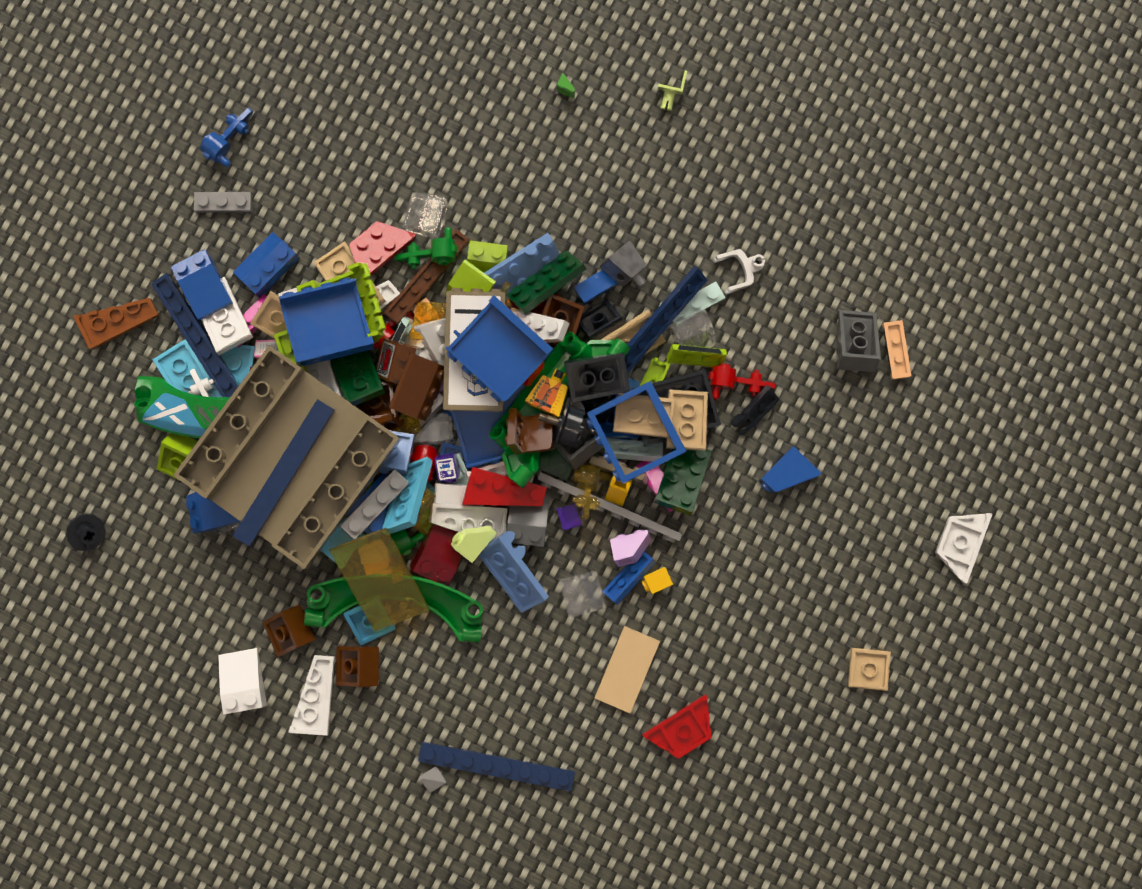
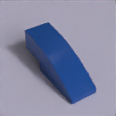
M601 270L576 285L574 291L585 306L619 284L605 271Z

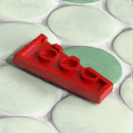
M472 467L462 505L542 506L547 487L528 483L523 489L507 476Z

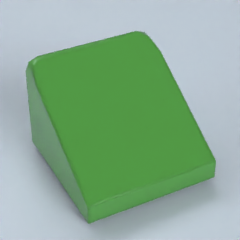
M562 73L557 83V91L574 98L575 89L565 74Z

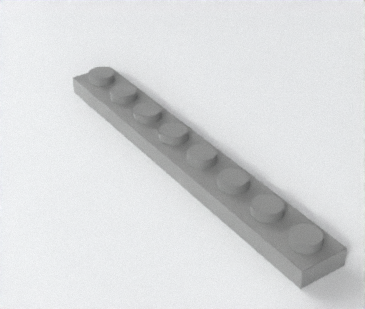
M540 472L538 480L541 481L540 485L551 489V486L559 488L558 493L567 497L569 493L575 495V500L586 504L587 501L594 504L593 508L602 512L604 509L611 511V516L620 520L623 516L629 519V524L638 528L640 524L647 527L646 530L654 535L660 532L665 535L664 539L674 543L675 540L680 541L682 534L544 473Z

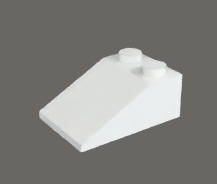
M258 648L219 655L220 697L223 715L267 706Z

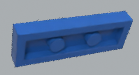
M643 552L636 563L626 565L602 592L618 605L656 561L646 552Z

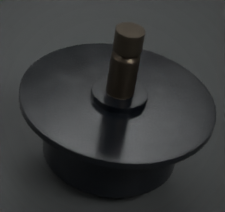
M567 397L559 419L542 413L539 415L538 421L556 426L552 450L558 444L573 448L578 435L581 436L584 428L582 420L585 410L570 406V397Z

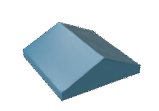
M379 596L344 613L360 646L396 629L386 606Z

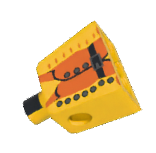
M555 369L551 378L543 375L526 398V404L547 414L550 413L559 419L568 391V387L562 384L566 373Z

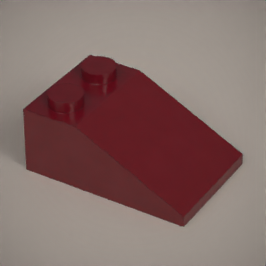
M432 523L410 564V568L434 582L448 586L462 557L451 545L453 537L458 532Z

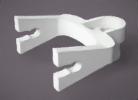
M741 249L716 255L713 259L714 263L730 257H736L744 270L745 283L728 287L725 290L726 295L753 284V273L760 271L764 267L765 260H763L764 257L758 254L747 258Z

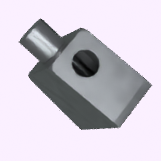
M628 241L608 257L600 266L603 271L621 286H625L629 281H632L637 288H640L646 282L640 274L646 267V263L631 241Z

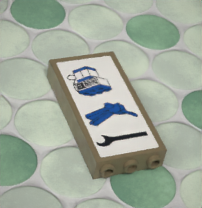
M451 288V291H446L445 347H449L488 305L493 295L506 306V292H502V289H491L490 292H483V289L478 288L471 289V292H463L462 288ZM445 349L443 410L504 412V402L501 400L498 403L491 396L492 391L488 387L483 389L476 382L478 378L473 373L469 376L461 369L463 364L458 360L456 362L451 360L446 355L448 351Z

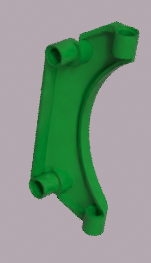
M573 332L566 333L563 341L557 344L553 352L544 361L542 371L532 384L525 386L497 424L491 429L489 437L505 450L502 458L508 477L518 486L524 489L538 471L540 452L515 454L506 445L505 437L508 434L506 418L509 417V409L517 408L523 417L540 415V413L547 414L525 402L543 375L551 378L555 369L565 373L563 361L622 352L625 357L630 350L626 343L616 338V340H590L586 344ZM565 375L562 384L568 387L567 378ZM568 389V391H567L565 401H566L567 397H570V395H569V389Z

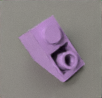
M637 530L633 534L617 535L614 539H610L613 558L618 567L636 563L652 540L648 530Z

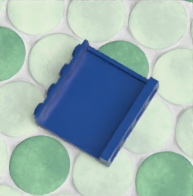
M344 278L338 283L332 284L328 282L322 284L321 287H306L300 292H286L279 296L294 357L299 367L374 349L372 336H367L370 331L357 289L356 278Z
M494 295L489 300L488 305L449 347H445L448 351L446 355L454 362L457 360L463 364L461 369L469 376L473 373L478 378L476 382L483 389L488 387L492 391L491 396L498 403L501 400L506 403L553 352L552 347Z
M522 385L504 403V412L451 411L466 462V468L483 467L482 464L490 462V465L501 462L502 454L505 450L489 437V433L525 388V385Z

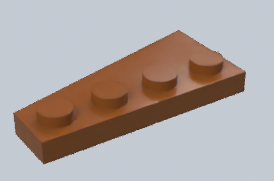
M146 298L117 307L112 306L100 311L95 310L83 315H74L73 317L88 348L94 350L160 315L152 299Z

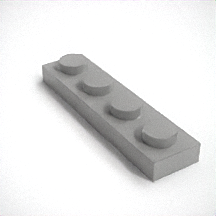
M394 469L339 527L351 539L355 540L409 482Z

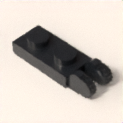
M766 385L741 413L731 420V424L735 428L738 427L737 432L740 435H744L780 399L772 388Z

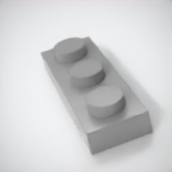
M194 192V211L252 212V193Z

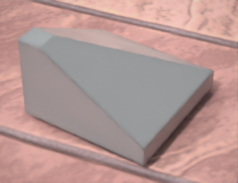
M437 766L419 776V779L429 793L447 783Z

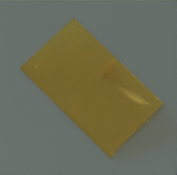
M387 528L329 550L374 631L429 611L426 601Z

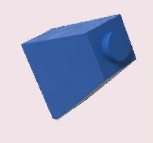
M793 446L759 481L762 483L760 486L767 493L770 491L776 493L815 478L821 472Z

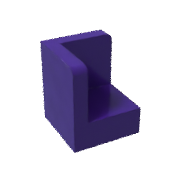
M575 504L557 508L563 531L582 525Z

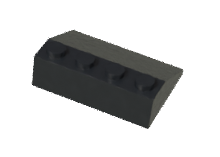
M706 370L652 383L660 398H668L669 390L708 392L707 431L716 429L721 425ZM646 391L639 394L642 396H648ZM641 435L644 447L667 441V438Z

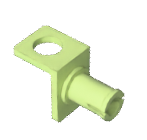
M686 70L684 71L681 88L658 84V90H663L664 92L660 106L661 109L665 110L668 102L667 110L672 111L675 95H682L687 75Z

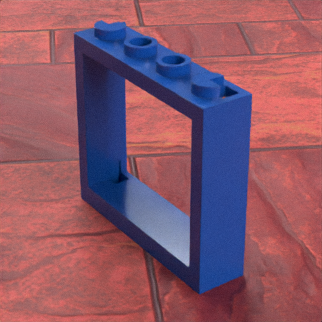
M651 381L587 413L589 418L586 421L590 429L595 428L598 435L594 437L599 447L604 446L606 453L603 455L608 465L613 464L615 470L612 473L617 482L621 481L622 484H625L686 453V449ZM646 391L675 451L625 475L595 416Z

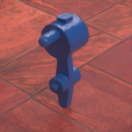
M247 108L238 117L235 114H228L226 116V123L230 126L222 135L212 132L202 139L200 150L203 152V157L208 161L212 159L216 163L220 162L225 167H229L231 162L225 156L229 152L231 145L227 140L236 132H239L241 135L249 132L248 125L245 122L252 115L253 110Z

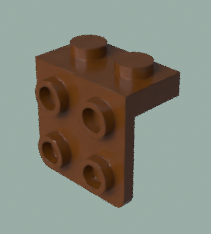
M517 408L509 409V417L506 418L508 434L505 437L506 445L515 454L549 451L553 448L554 425L538 421L539 415L523 417Z

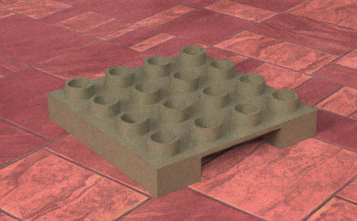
M269 345L173 476L205 499H210L239 521H242L316 400L318 399L335 410L259 532V535L269 541L272 547L303 569H308L401 439Z

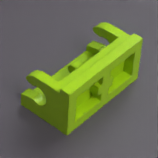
M656 357L652 358L640 386L649 381L654 383L664 380L671 363L662 362Z

